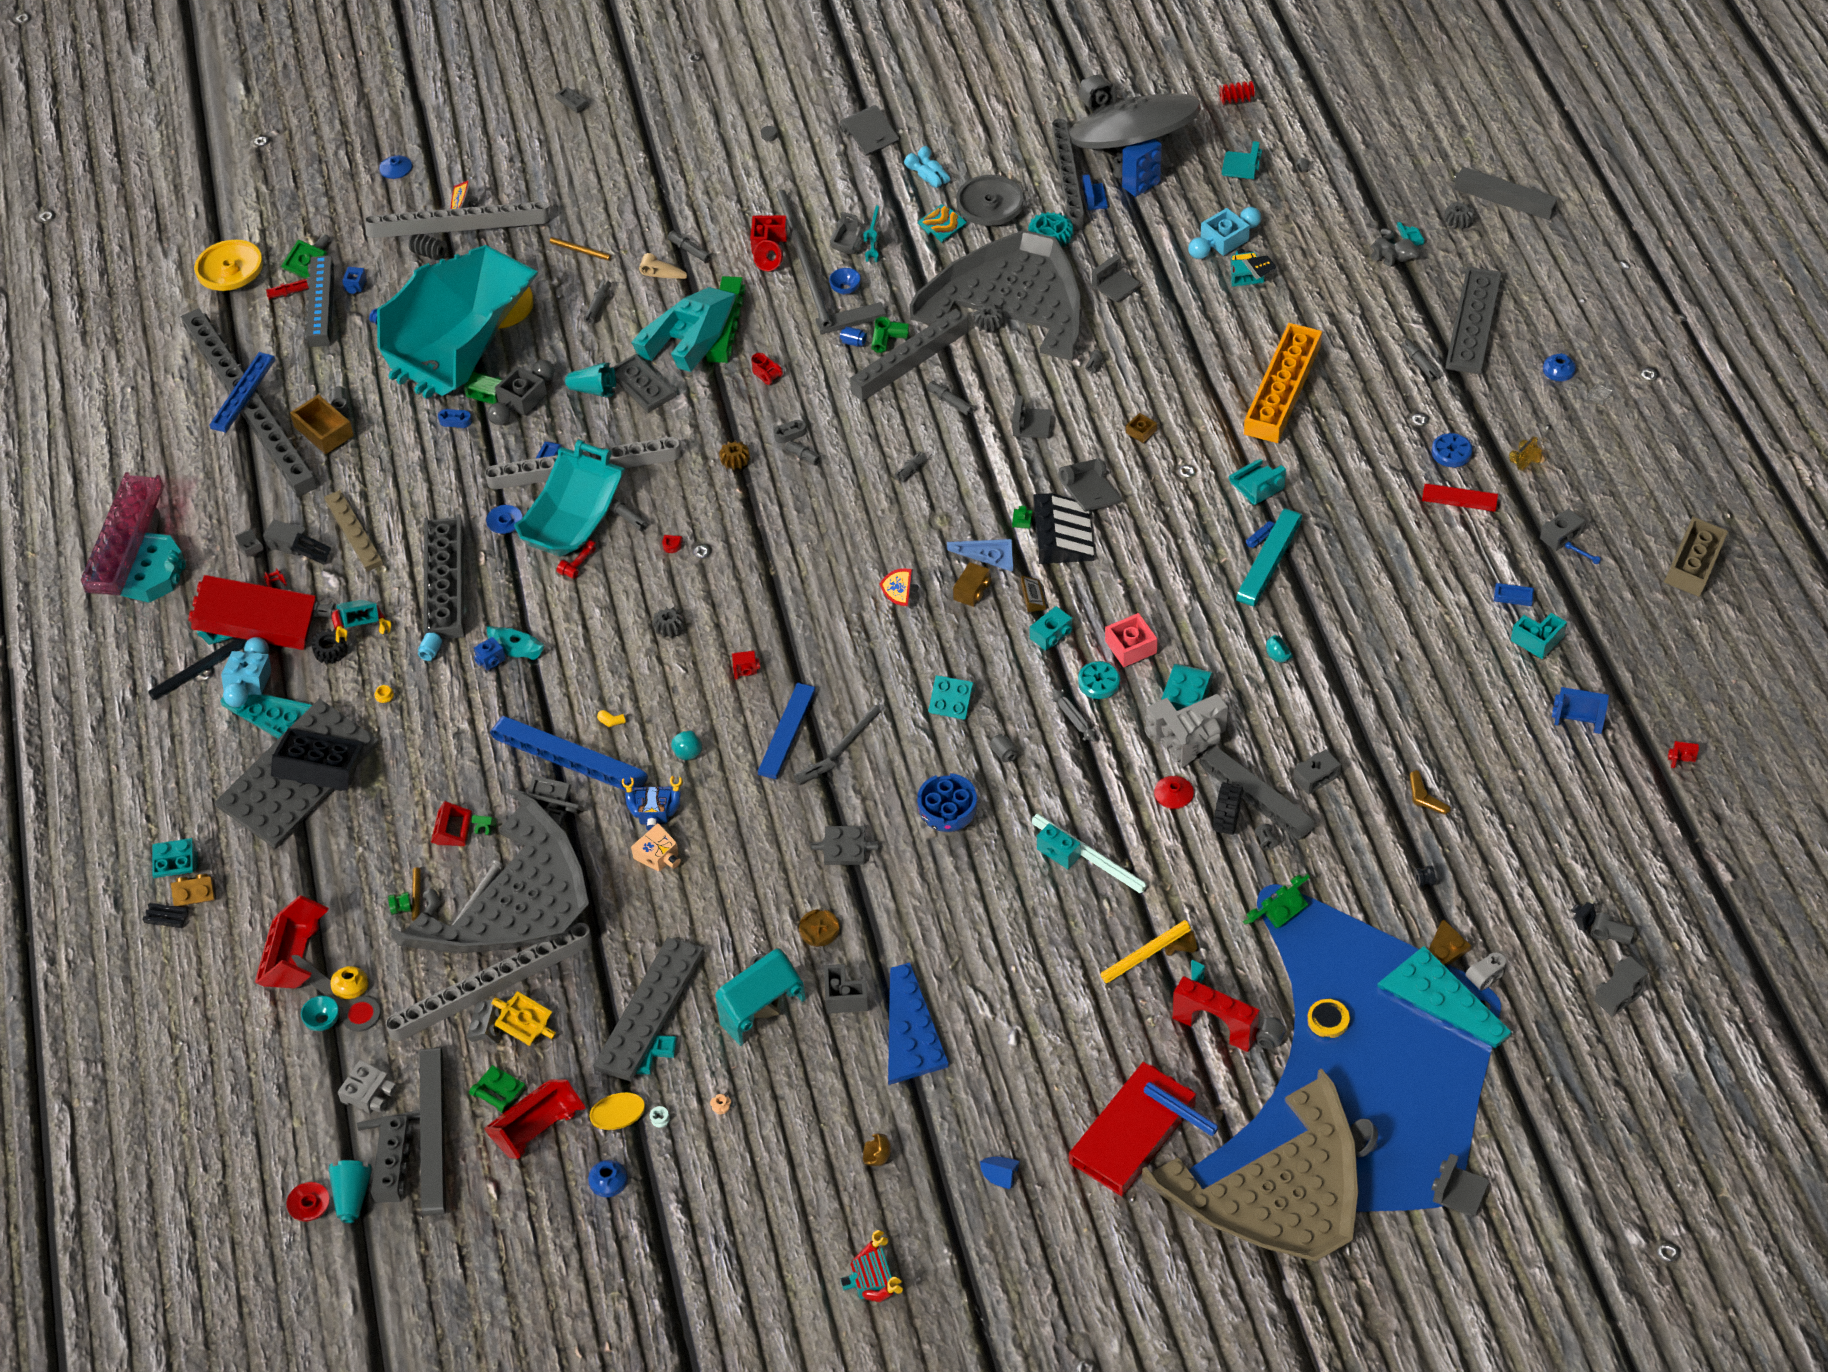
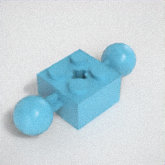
M1247 207L1243 209L1240 217H1238L1231 210L1225 208L1201 223V237L1194 238L1189 243V254L1195 259H1203L1209 254L1210 247H1213L1224 256L1249 241V229L1257 227L1261 222L1260 211L1255 207Z
M250 638L244 646L245 652L232 651L221 676L224 690L223 698L231 707L244 705L248 699V694L261 695L271 674V666L268 654L269 646L263 638Z

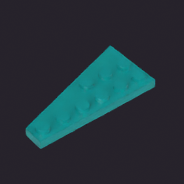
M248 694L246 703L240 707L229 706L223 697L220 700L223 707L277 739L312 706L264 694Z
M1425 946L1420 948L1377 984L1378 988L1393 993L1394 996L1411 1002L1413 1006L1442 1021L1445 1020L1453 1024L1459 1030L1463 1029L1469 1032L1473 1037L1494 1048H1497L1511 1036V1031Z

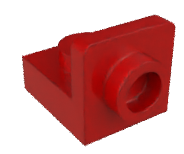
M1675 741L1673 749L1669 748L1668 760H1671V768H1675L1677 760L1695 762L1699 751V744Z

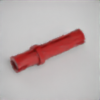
M303 279L289 284L282 283L280 286L265 290L268 300L280 296L286 297L287 294L309 289L307 279Z

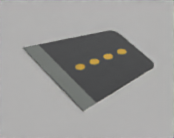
M1268 256L1242 260L1256 279L1276 269L1275 264Z

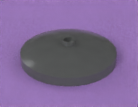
M1000 175L974 177L959 188L956 196L959 213L966 220L985 226L1000 225L1014 219L1021 212L1024 203L1023 192L1020 186L1015 181Z

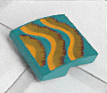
M941 204L917 223L928 235L932 233L943 243L963 228L967 222L952 209Z

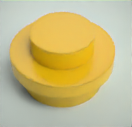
M381 685L376 689L375 699L378 702L387 703L393 699L394 692L389 686Z

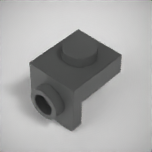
M249 528L235 535L239 548L246 557L256 556L259 554V551L264 550L252 529Z

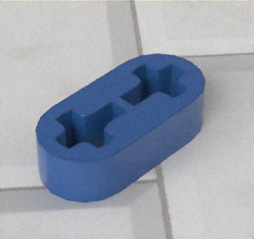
M444 409L438 413L439 423L444 427L466 428L472 423L471 414L465 410Z

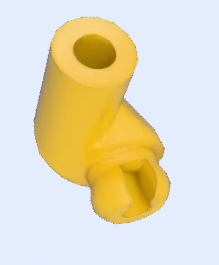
M605 710L598 712V720L607 727L626 723L624 714L613 716Z

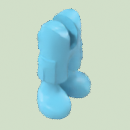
M928 146L920 148L918 156L914 153L908 154L904 161L906 167L917 171L918 176L924 181L929 182L932 187L939 188L942 184L950 181V177L944 168L936 160H930L932 151Z

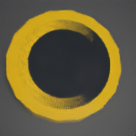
M1321 999L1315 1002L1310 1007L1307 1015L1308 1026L1312 1032L1320 1037L1330 1036V1038H1336L1342 1035L1347 1030L1350 1021L1347 1008L1339 1001L1333 999Z

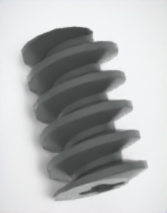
M416 234L411 235L409 238V249L413 253L438 261L444 257L447 251V243L429 235Z

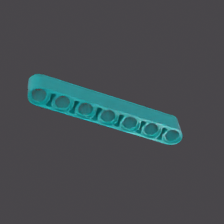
M1286 508L1282 510L1238 591L1237 602L1256 607L1301 523L1302 513Z

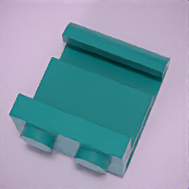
M1257 459L1229 475V481L1253 505H1256L1285 488L1286 468L1282 465L1273 470L1268 465L1262 468L1260 465L1263 464V460Z

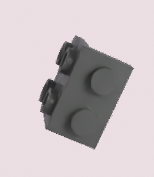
M1117 254L1108 258L1092 271V286L1114 302L1120 301L1139 287L1137 280L1121 270V257Z
M1450 1153L1448 1160H1443L1439 1172L1442 1173L1440 1179L1435 1178L1431 1190L1435 1191L1433 1202L1473 1217L1479 1209L1489 1182L1486 1178L1457 1168L1459 1156Z

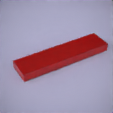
M1426 483L1424 484L1422 501L1494 512H1496L1498 494Z

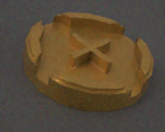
M812 910L807 912L800 920V936L809 945L816 947L826 946L837 938L839 934V921L828 910Z

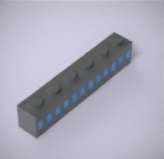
M332 256L311 257V264H308L310 277H307L309 290L306 291L308 303L305 306L308 315L305 317L307 330H304V338L308 340L310 347L331 345L335 268Z

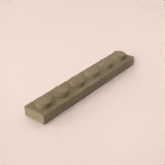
M341 490L324 496L328 508L365 571L368 572L382 566V559Z

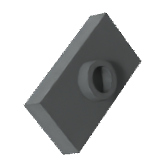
M568 87L555 94V98L576 113L589 105L587 99Z

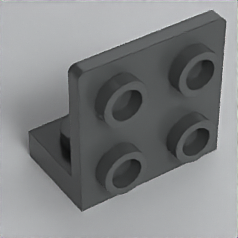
M1016 395L1012 419L1013 436L1048 438L1051 410L1026 408V403H1023V396Z

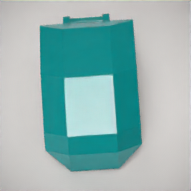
M580 439L576 441L574 451L564 447L559 448L557 459L543 491L524 517L514 524L520 539L528 546L559 557L585 544L606 515L625 471V468L609 463L612 451L586 444L585 441ZM583 450L601 456V461L583 455Z

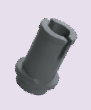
M1094 350L1090 353V359L1085 366L1088 372L1091 366V373L1096 371L1099 362L1103 360V353L1099 350Z

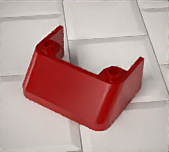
M300 895L274 917L256 975V984L263 987L295 989L311 977L312 973L298 967L291 956L298 955L301 958L303 957L307 939L318 931V919L328 912V907Z
M551 1079L488 1124L484 1130L508 1158L519 1159L525 1153L526 1143L557 1120H569L576 1114V1110H584L586 1107L568 1080Z

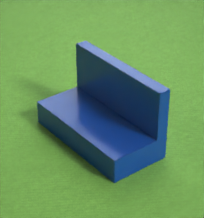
M1083 175V192L1087 210L1108 208L1103 183L1091 184L1090 176Z

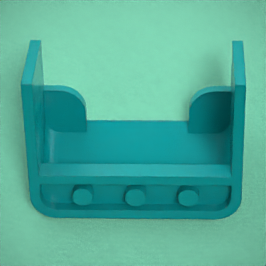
M780 948L768 953L721 986L716 992L715 998L720 1025L739 1046L744 1044L742 1033L750 1030L753 1026L754 1014L785 993L788 997L797 996L802 1002L806 1000L804 983L787 955Z

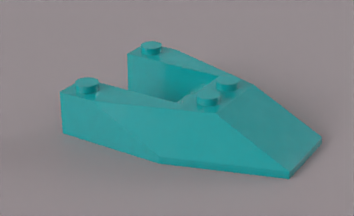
M708 287L683 298L642 329L631 343L640 358L652 361L671 337L681 339V342L672 351L671 355L678 369L692 372L721 336L736 299V294Z

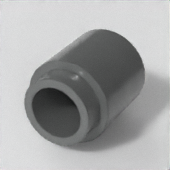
M998 734L992 738L990 742L991 749L1003 762H1011L1016 758L1018 749L1006 736Z

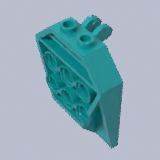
M110 528L106 541L84 584L88 588L150 603L174 591L176 584L180 581L182 570L186 567V560L170 535Z

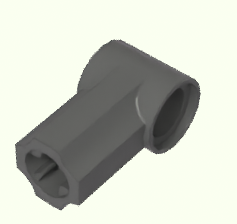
M336 386L331 391V405L348 419L350 413L347 389L342 386Z
M1599 913L1595 917L1591 935L1597 940L1605 941L1609 938L1630 945L1635 927L1616 922L1608 914Z

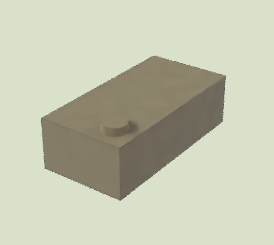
M1692 517L1664 583L1700 597L1728 531Z

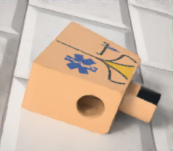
M658 823L631 846L633 858L656 871H661L667 865L675 869L681 862V859L677 857L679 854L677 843Z

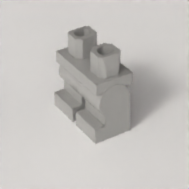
M359 1060L350 1073V1078L347 1077L338 1090V1095L342 1103L347 1105L350 1103L370 1114L372 1110L377 1112L383 1111L386 1106V1100L381 1098L384 1093L393 1096L397 1086L396 1083L389 1080L387 1073L381 1072Z

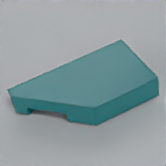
M1397 222V228L1403 239H1410L1415 246L1424 244V238L1418 228L1413 226L1410 228L1402 225L1403 223Z

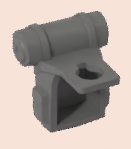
M841 212V218L837 222V230L833 231L830 238V246L843 253L855 254L862 244L864 232L869 230L871 225L860 223L856 215Z

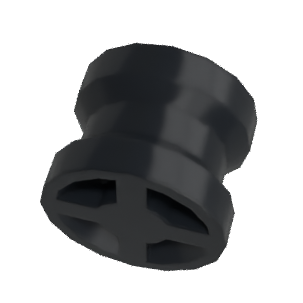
M1432 865L1424 869L1420 867L1415 868L1414 875L1418 888L1428 884L1430 886L1436 885V876Z

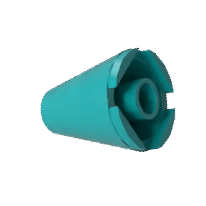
M604 362L568 373L565 378V384L570 390L607 398L614 394L612 388L616 387V374L614 368L609 366L611 363Z
M342 1160L338 1161L336 1166H333V1163H331L328 1171L336 1217L341 1219L343 1223H352L354 1219L359 1217L371 1177L372 1166L368 1164V1167H365L362 1161Z

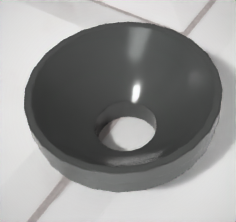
M1360 1119L1351 1125L1350 1130L1355 1142L1356 1157L1360 1158L1374 1151L1378 1146L1377 1126L1368 1119Z

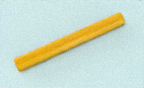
M1186 920L1180 922L1101 972L1100 975L1103 981L1109 983L1191 931L1189 923Z

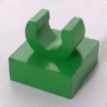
M1019 506V509H1014L1012 527L1030 529L1032 510H1026V506Z
M472 816V823L477 824L474 830L475 834H480V829L485 827V835H490V826L496 827V818Z

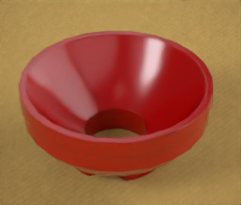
M764 240L755 247L753 259L759 269L773 271L781 265L783 251L778 243ZM771 250L776 254V258L773 261L768 257Z

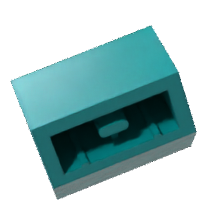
M192 838L152 844L153 878L192 873L198 868V851Z

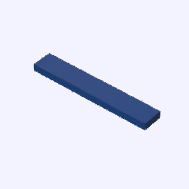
M261 352L257 354L209 424L210 429L227 433L275 362L274 355Z
M801 683L796 684L758 769V775L777 780L815 694V687Z

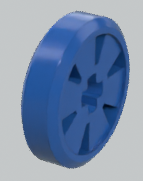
M1446 433L1438 436L1433 441L1431 453L1434 460L1443 466L1460 467L1469 462L1473 448L1471 442L1466 437L1456 433Z

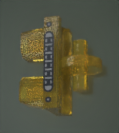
M1533 436L1529 441L1522 440L1518 446L1519 451L1512 450L1509 453L1510 462L1516 463L1518 470L1523 471L1529 463H1538L1542 459V450L1537 445V437Z

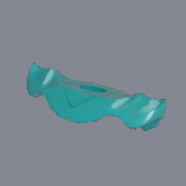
M487 626L488 639L493 637L503 647L504 654L535 660L545 647L543 643L527 633L512 628ZM513 637L521 639L517 643L510 641Z

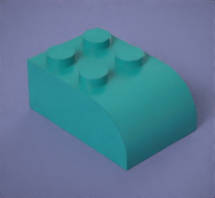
M1175 663L1161 700L1168 698L1176 711H1179L1206 699L1213 681V672Z

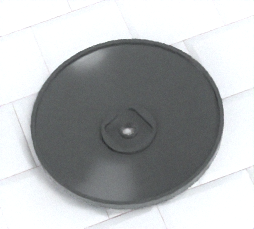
M1182 93L1128 97L1079 120L1070 129V138L1074 145L1091 149L1113 148L1144 142L1168 134L1191 122L1200 113V103L1195 96Z

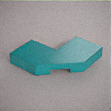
M656 1036L636 1074L651 1075L653 1057L674 1058L677 1042L676 1036Z

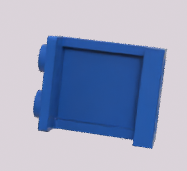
M1561 687L1560 695L1556 694L1552 711L1551 718H1555L1554 725L1558 726L1560 718L1594 723L1593 733L1601 734L1609 695Z

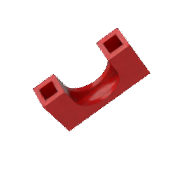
M1183 976L1174 990L1172 1019L1191 1027L1201 1010L1210 1012L1221 1018L1229 1027V1044L1249 1052L1256 1039L1259 1009Z

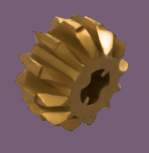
M735 440L733 443L728 441L727 445H722L719 457L722 465H725L727 469L732 467L735 470V468L741 469L742 466H747L750 453L747 445H744L742 441L737 443Z

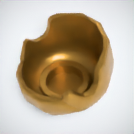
M872 1134V1137L875 1139L865 1143L863 1162L870 1166H882L890 1157L891 1143L884 1134Z

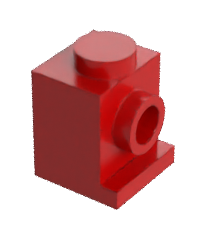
M755 651L732 653L735 680L738 679V676L757 674V669H760L759 658H755Z

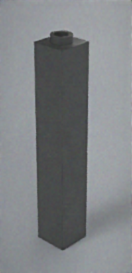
M1462 167L1460 172L1455 174V190L1549 221L1556 211L1558 197L1466 167Z

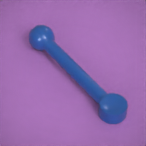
M1571 542L1565 543V548L1572 549L1586 556L1594 564L1600 563V557L1592 556L1578 549Z

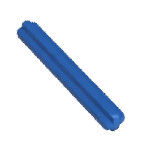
M1152 1082L1147 1083L1144 1088L1145 1094L1210 1136L1215 1135L1218 1130L1216 1123Z

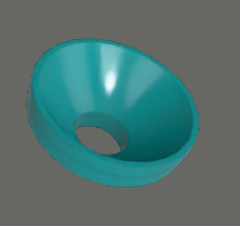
M328 996L313 997L301 1009L303 1023L307 1028L314 1031L329 1029L336 1023L339 1017V1008L336 1001ZM321 1015L328 1016L327 1021L324 1023H318L317 1018Z

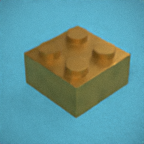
M1141 413L1136 415L1126 425V434L1142 443L1157 431V422Z

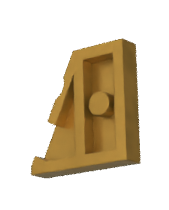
M1442 920L1428 950L1447 967L1470 951L1471 945L1445 920Z

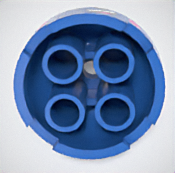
M950 773V776L937 777L935 775L926 780L918 791L919 814L922 820L934 830L940 832L958 831L966 827L976 814L977 794L975 787L963 776Z

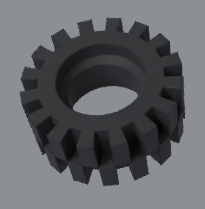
M329 628L327 632L321 630L322 634L316 633V637L312 638L311 646L314 656L319 662L323 663L324 661L325 664H329V661H331L333 664L335 663L334 660L337 659L339 662L341 660L340 657H345L348 648L344 637L339 638V643L336 641L335 629L331 631ZM328 644H336L334 647L329 649L323 648Z

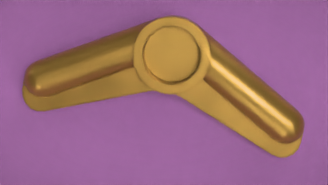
M1418 770L1410 773L1412 802L1415 805L1426 807L1443 815L1451 811L1449 805L1427 793Z

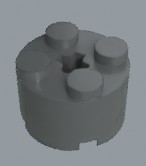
M1093 75L1081 81L1079 97L1090 110L1096 112L1111 105L1112 102L1115 103L1117 90L1103 75Z

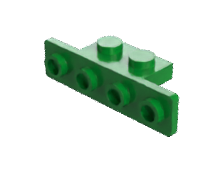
M1298 874L1290 880L1292 884L1288 887L1284 885L1276 891L1277 895L1273 898L1270 896L1262 901V907L1258 910L1254 908L1246 914L1248 918L1243 923L1245 925L1249 924L1265 913L1274 927L1279 928L1308 905L1297 887L1310 878L1309 874L1303 876Z

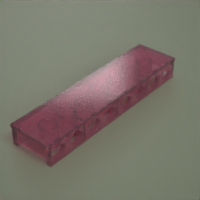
M125 472L81 577L85 593L121 595L164 489L160 475H156V477L131 476L129 472Z

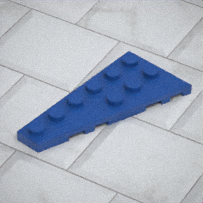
M910 962L890 968L888 1085L948 1068L947 1058Z

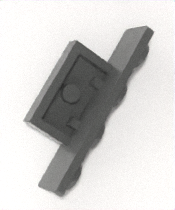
M533 775L528 793L509 788L506 789V793L511 795L510 798L518 800L517 794L521 793L534 799L539 805L543 802L547 803V807L558 809L560 806L564 807L565 811L575 814L577 811L583 812L584 810L580 805L567 802L571 789V784Z

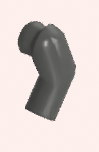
M428 889L423 893V898H426L428 902L423 913L432 917L440 905V900L434 889Z

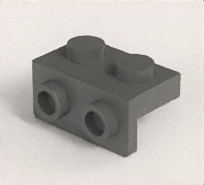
M493 999L477 1002L466 1037L471 1042L488 1039L493 1044L499 1042L502 1029L495 1026V1022L501 1015V1009L491 1004Z

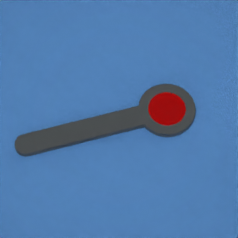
M291 956L298 967L312 973L311 977L306 981L322 994L336 1001L337 1005L342 1009L341 1019L345 1027L352 1031L361 1032L376 1025L381 1016V1010L377 1001L367 996H360L354 999H341L337 997L331 990V980L300 956Z

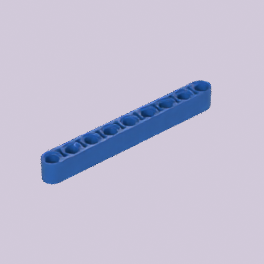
M501 716L490 731L491 736L499 742L626 791V788L622 784L623 778L626 786L631 785V777L633 778L634 785L632 791H634L635 787H643L648 780V775L639 768L505 716Z

